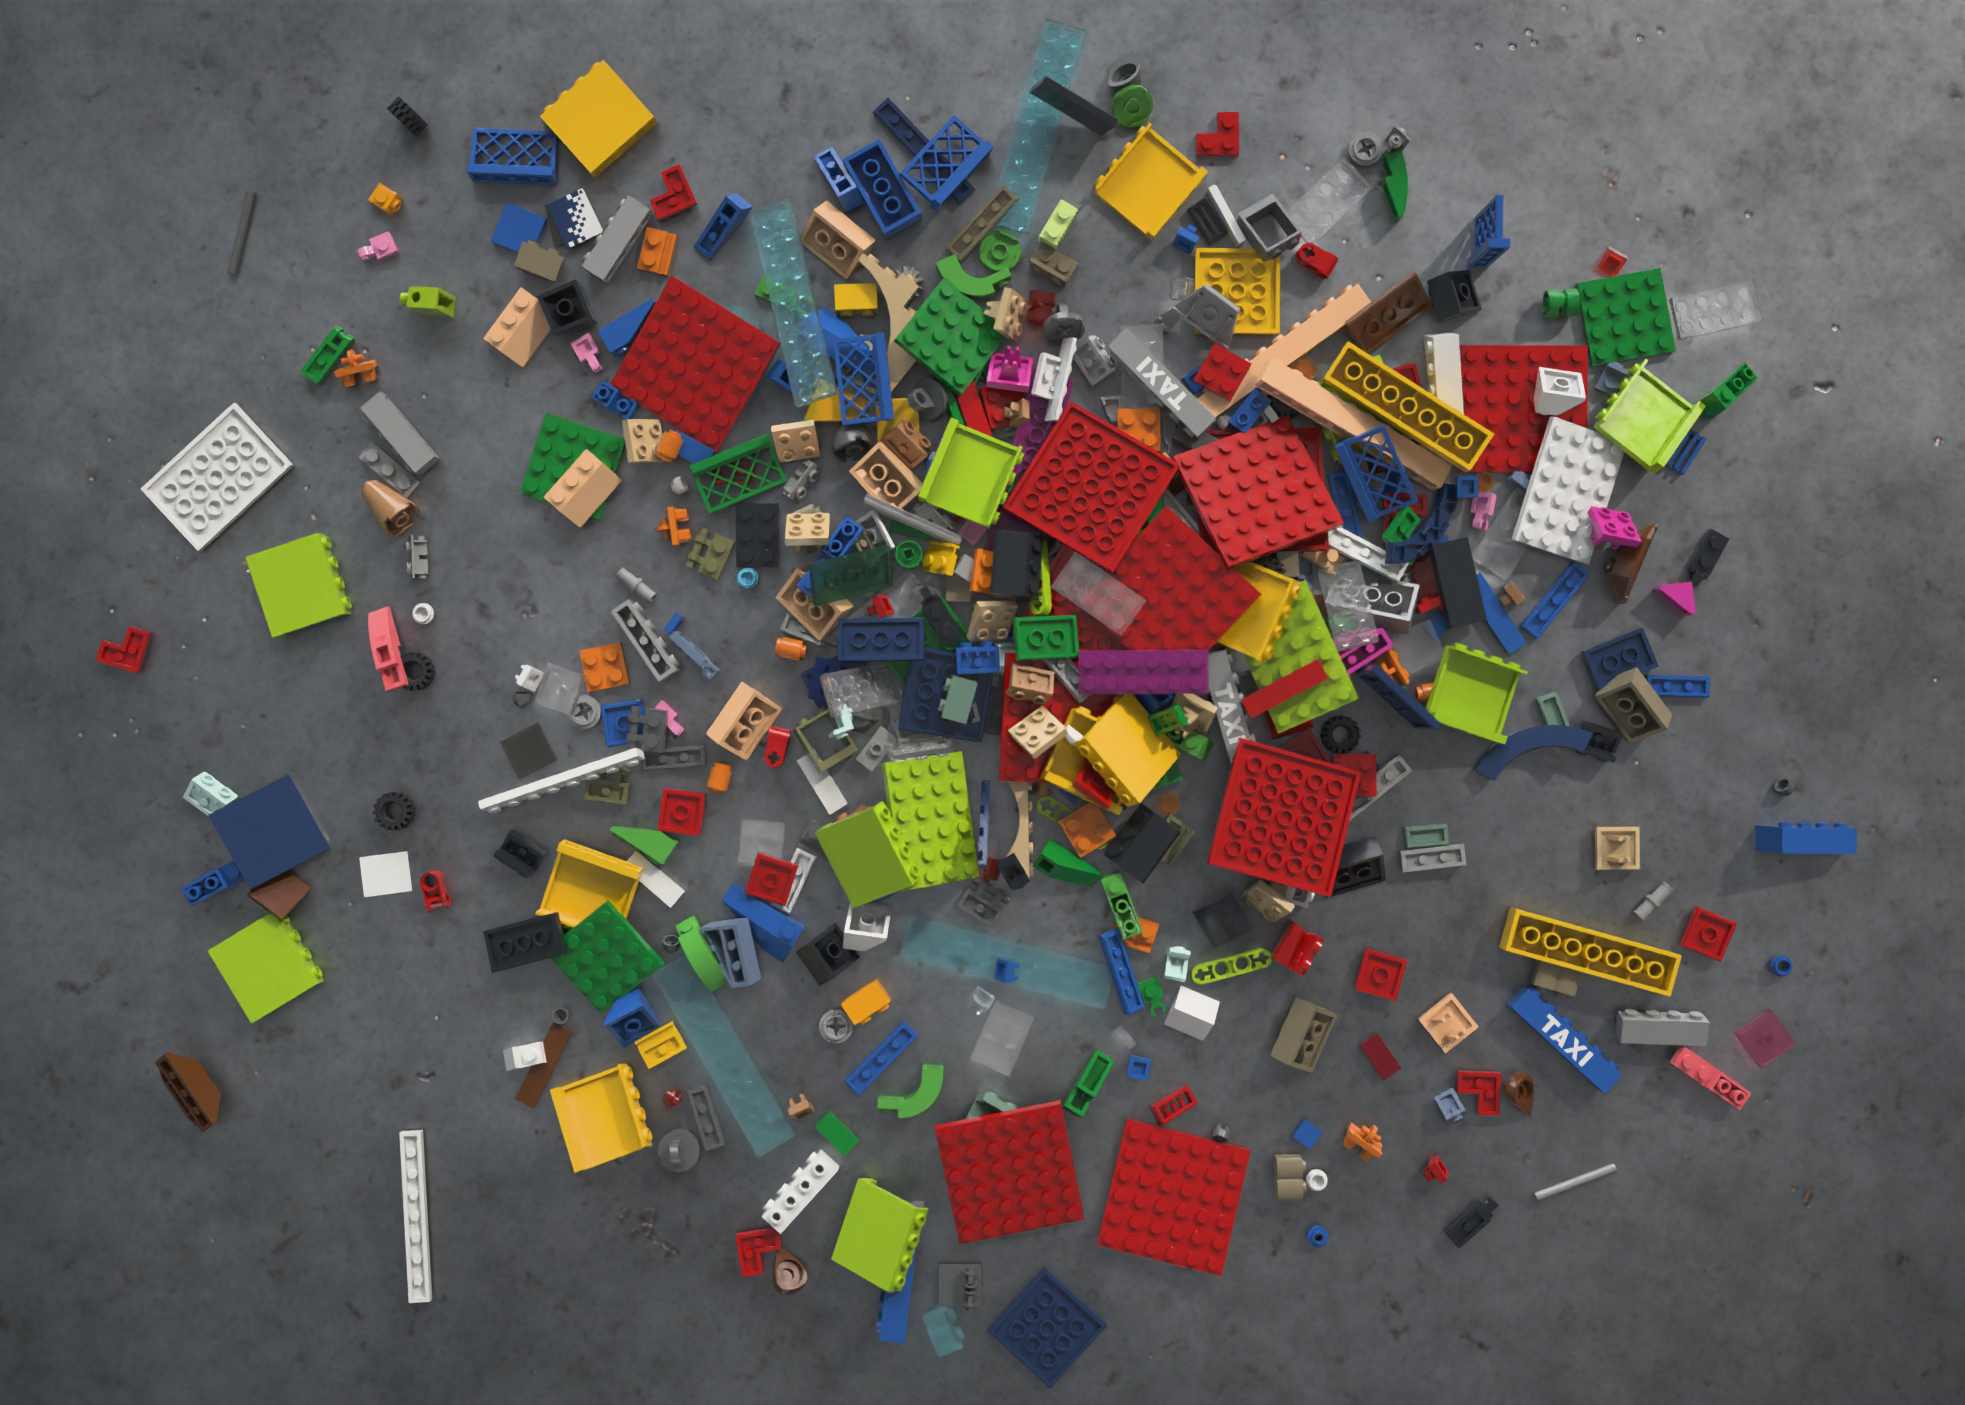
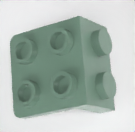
M991 1091L980 1093L977 1095L966 1119L1017 1109V1106L1010 1102L1004 1103L999 1100L997 1094Z

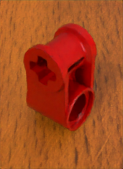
M1313 243L1303 244L1295 254V260L1299 265L1323 279L1329 278L1338 262V258L1335 255L1319 248ZM1305 251L1309 252L1308 258L1305 257Z
M770 726L764 756L765 763L768 766L778 768L783 765L790 743L791 730ZM777 752V756L780 757V760L776 761L775 764H772L773 761L770 760L769 757L770 755H774V753Z
M432 870L423 874L419 882L427 912L432 913L435 909L442 907L450 908L451 899L442 873ZM428 876L435 878V886L428 883Z

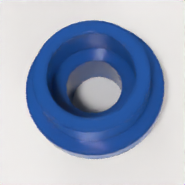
M1778 955L1771 960L1770 969L1776 976L1784 977L1792 971V962L1788 957ZM1780 962L1783 963L1782 969H1778V963Z
M1313 1226L1307 1232V1240L1313 1247H1322L1328 1241V1232L1322 1226ZM1316 1234L1322 1235L1320 1240L1314 1239Z

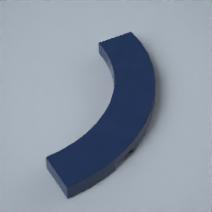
M1443 483L1442 487L1438 489L1437 499L1429 518L1415 534L1402 541L1386 542L1385 564L1410 562L1426 554L1429 551V545L1439 542L1449 527L1452 512H1455L1458 498H1455V484Z
M1543 725L1524 729L1507 737L1505 745L1496 744L1480 761L1475 772L1495 781L1500 772L1514 758L1542 747L1567 748L1584 753L1593 733L1564 725Z

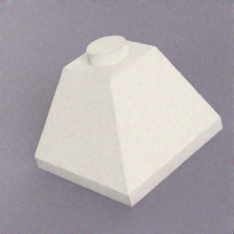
M1539 367L1534 394L1536 413L1557 416L1585 402L1586 396L1581 373Z
M850 902L844 931L843 949L866 951L887 940L892 905L868 902L853 908Z

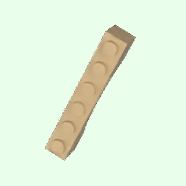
M1007 781L1018 803L1019 828L1016 839L1005 857L1015 853L1028 877L1034 876L1033 863H1029V855H1033V842H1029V834H1033V822L1028 821V813L1032 812V800H1028V791H1032V783Z

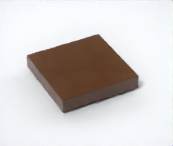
M286 871L252 889L247 894V897L280 921H283L311 891V888Z

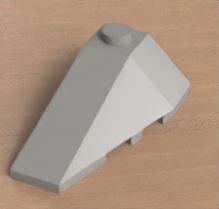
M1391 581L1388 584L1373 582L1371 585L1362 586L1357 584L1330 586L1325 606L1389 630L1409 633L1420 585L1403 581L1398 583Z

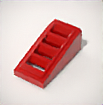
M1185 1085L1156 1101L1149 1108L1157 1123L1164 1125L1197 1105L1198 1102L1189 1086ZM1182 1093H1184L1185 1097L1187 1098L1189 1102L1188 1104H1185L1184 1100L1182 1099ZM1174 1098L1178 1100L1181 1108L1178 1109L1175 1101L1173 1100ZM1168 1102L1171 1108L1173 1109L1172 1113L1169 1111L1166 1103ZM1160 1107L1163 1109L1166 1116L1163 1117L1162 1113L1159 1110Z

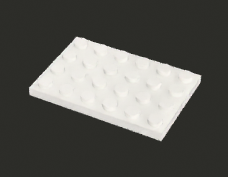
M233 403L149 480L141 490L195 549L201 552L294 465L238 404Z
M1550 417L1511 540L1589 565L1595 545H1592L1594 540H1590L1594 527L1587 512L1591 506L1607 508L1624 451L1599 432L1557 417Z

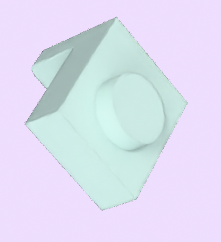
M844 704L832 710L838 729L829 733V738L836 737L837 740L849 736L848 732L854 729L851 722L853 720L851 711Z
M1179 946L1169 949L1166 955L1165 979L1185 982L1191 951H1187Z

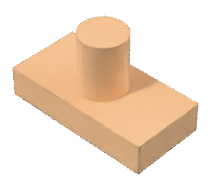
M1330 547L1328 551L1300 552L1301 556L1329 576L1336 575L1344 560V557Z

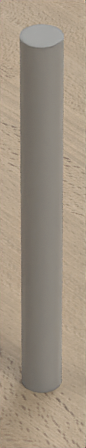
M1614 1163L1535 1192V1198L1537 1201L1616 1172L1617 1168Z

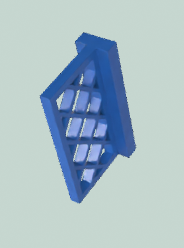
M953 115L901 171L899 176L931 203L930 207L937 212L990 155L994 146L988 140L984 142ZM954 123L960 129L961 135H950L949 127ZM947 140V150H936V141ZM950 140H961L962 150H951ZM965 140H973L978 146L975 149L966 150ZM933 154L934 164H923L922 156ZM937 154H948L949 164H938ZM952 154H963V163L952 164ZM910 169H920L921 179H913L907 173ZM923 169H935V179H924ZM938 169H949L950 177L948 179H939ZM925 183H936V192L933 195L925 190Z
M473 128L471 157L467 173L473 182L556 185L558 136L553 131ZM488 135L491 140L481 146L478 143V136ZM503 136H509L512 141L502 147L498 140ZM523 137H530L533 141L524 148L519 141ZM544 138H553L552 144L546 149L539 143ZM495 143L501 150L491 157L486 150ZM516 144L522 151L512 157L507 151ZM538 145L542 152L533 158L528 152ZM482 153L489 158L484 164H476V158ZM505 153L510 161L505 165H499L496 160ZM526 154L531 161L526 166L519 165L517 161ZM546 155L551 159L550 167L541 166L538 162Z
M1496 195L1475 216V252L1467 259V267H1489L1511 247V239H1503V195Z
M884 332L875 333L874 335L833 339L842 425L894 421ZM872 340L873 349L866 355L858 347L863 341ZM848 343L853 349L847 357H844L839 353L838 344ZM856 350L865 357L858 367L849 361ZM872 354H874V360L870 358ZM840 357H841L842 359H844V361H843L841 364H840ZM867 360L875 365V371L870 377L860 370ZM846 362L856 369L849 379L841 373V369ZM858 372L867 378V381L861 388L851 382ZM875 375H876V381H877V382H875V381L872 379ZM842 378L846 380V383L844 385L842 382ZM870 381L877 386L878 390L872 398L863 391ZM848 384H851L858 390L851 401L844 396L843 391ZM860 393L870 400L863 410L853 403ZM877 396L879 399V404L875 401ZM874 403L880 409V416L870 417L865 411ZM851 405L861 412L856 419L847 420L846 411Z
M1385 424L1347 440L1344 438L1337 441L1335 449L1369 523L1376 521L1377 517L1418 502ZM1380 432L1383 433L1385 441L1382 446L1370 442L1373 435ZM1359 441L1366 444L1361 454L1353 451L1351 444ZM1368 446L1380 449L1377 459L1365 455ZM1383 451L1392 454L1393 460L1391 465L1379 461ZM1363 459L1374 463L1371 473L1361 469L1360 464ZM1377 464L1388 468L1385 478L1373 474ZM1391 470L1401 474L1402 478L1399 484L1388 480ZM1371 478L1383 482L1379 491L1369 487ZM1385 483L1397 487L1393 497L1381 493ZM1399 489L1409 492L1411 498L1402 501L1397 499L1396 496ZM1379 497L1390 500L1389 507L1380 510L1377 504Z

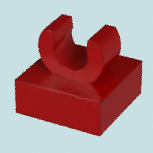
M887 594L871 598L874 605L866 608L869 616L878 614L879 618L894 614Z
M1436 1154L1430 1158L1429 1165L1424 1169L1425 1173L1423 1176L1427 1182L1436 1178L1441 1184L1448 1180L1449 1171Z

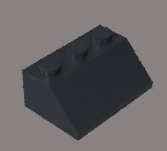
M996 530L991 594L1016 602L1038 600L1043 537L1027 532Z
M1141 803L1104 855L1144 884L1181 831Z
M1375 836L1344 844L1331 897L1386 881L1384 854Z

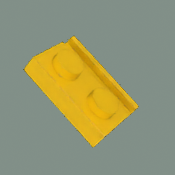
M928 541L929 550L925 551L921 571L953 576L957 559L955 552L956 549H959V545Z
M673 1021L634 1042L648 1069L687 1048Z

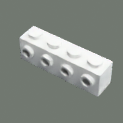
M822 1149L817 1154L813 1151L806 1159L807 1165L803 1169L799 1167L791 1176L793 1180L788 1185L784 1183L777 1191L778 1197L774 1201L770 1199L763 1207L765 1211L762 1218L780 1234L839 1169V1165Z

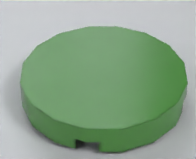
M1135 84L1122 87L1116 92L1111 102L1113 117L1118 119V124L1128 128L1138 127L1149 119L1151 110L1154 107L1153 99L1147 89Z
M998 230L989 233L981 241L979 248L980 260L984 267L991 272L997 273L1006 268L1011 271L1020 260L1021 247L1019 241L1013 234L1007 231Z

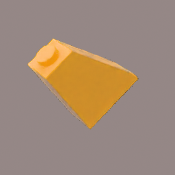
M821 380L804 419L806 421L814 420V422H842L838 387ZM843 390L844 396L851 401L855 395ZM858 396L853 403L863 410L869 401ZM851 405L846 411L847 420L856 419L861 412ZM869 407L865 411V413H867L868 415L871 411V407Z

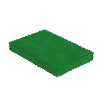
M1076 615L1013 618L1016 661L1079 658Z

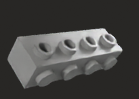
M629 195L626 200L623 199L619 203L618 212L608 220L606 224L607 229L603 235L600 234L594 242L595 247L591 253L588 252L582 261L584 263L582 267L605 284L609 283L653 216L652 211Z
M378 392L361 407L365 413L362 415L370 425L374 424L378 428L376 433L382 440L389 441L392 445L390 447L391 451L398 458L401 456L405 460L404 466L410 473L413 474L415 472L422 475L440 460L386 394Z
M628 599L611 611L658 682H664L680 671L677 667L680 665L679 661L673 654L669 655L665 649L668 647L661 636L659 638L656 636L654 624L650 619L646 620L642 615L644 610L637 601L634 603Z
M1626 1009L1625 1011H1617L1615 1036L1620 1043L1707 1046L1710 1022L1702 1013L1697 1011L1680 1013L1671 1010L1666 1013L1656 1010L1638 1012L1633 1009Z

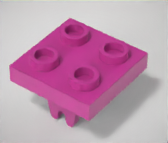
M1007 346L1004 354L993 353L990 360L986 387L1029 393L1034 358L1020 356L1019 347H1015V351H1011V346Z
M1591 506L1587 513L1594 527L1590 536V540H1594L1592 545L1598 546L1601 541H1606L1612 544L1611 549L1616 550L1620 545L1637 548L1641 543L1629 513Z

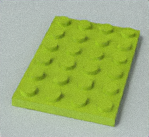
M1306 580L1300 582V593L1296 599H1293L1290 606L1291 613L1282 624V634L1279 639L1275 640L1271 658L1267 659L1266 663L1243 653L1259 690L1317 659L1320 660L1329 677L1268 710L1278 733L1359 699Z
M962 751L882 763L888 809L922 876L912 886L899 891L979 877Z

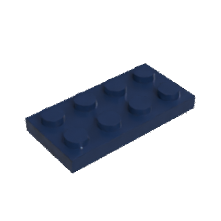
M924 617L838 619V662L924 661Z

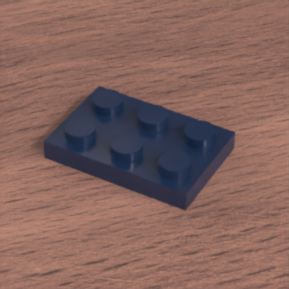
M1643 627L1581 651L1597 690H1601L1618 674L1637 667L1641 673L1659 667Z

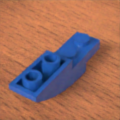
M846 516L829 538V545L822 547V553L796 585L797 589L815 600L825 585L828 586L841 569L862 535L864 528Z
M232 861L183 886L181 890L190 907L245 880L235 862Z

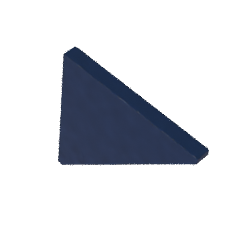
M983 780L981 782L979 867H986L990 780Z

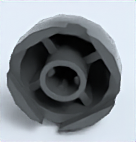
M861 424L842 425L832 437L833 455L842 462H846V458L852 457L853 461L861 460L875 446L871 432Z

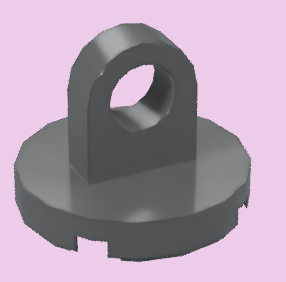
M1058 303L1056 313L1049 316L1042 325L1043 336L1048 339V342L1055 345H1062L1063 338L1074 337L1079 340L1085 333L1084 320L1076 313L1068 312L1067 304Z
M933 377L922 378L915 383L912 392L908 394L910 406L919 412V417L924 420L940 418L947 410L948 392L944 384Z
M674 1129L662 1137L658 1145V1157L667 1169L673 1172H683L696 1164L700 1156L701 1146L698 1138L688 1130Z

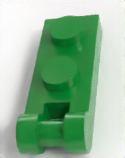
M335 326L300 372L320 386L347 349L354 344L355 338L351 335H346L341 327ZM337 339L342 341L339 346L334 344Z

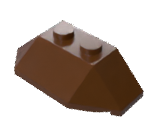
M1652 524L1638 529L1637 533L1641 540L1639 546L1636 548L1620 545L1614 551L1612 558L1607 560L1604 567L1606 569L1604 577L1616 604H1626L1659 525Z
M170 1052L160 1057L155 1064L159 1068L164 1085L186 1117L195 1126H198L202 1132H205L217 1123L221 1098L217 1086L212 1083L204 1067L196 1059Z

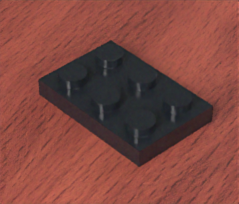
M778 503L736 504L737 568L779 567Z

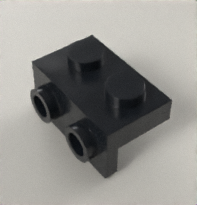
M1581 720L1578 728L1593 733V736L1584 753L1576 752L1582 756L1590 755L1596 757L1601 762L1606 763L1609 761L1615 763V753L1623 738L1622 732Z
M512 829L508 832L500 849L495 852L494 857L502 864L516 871L520 876L530 879L538 871L548 852Z

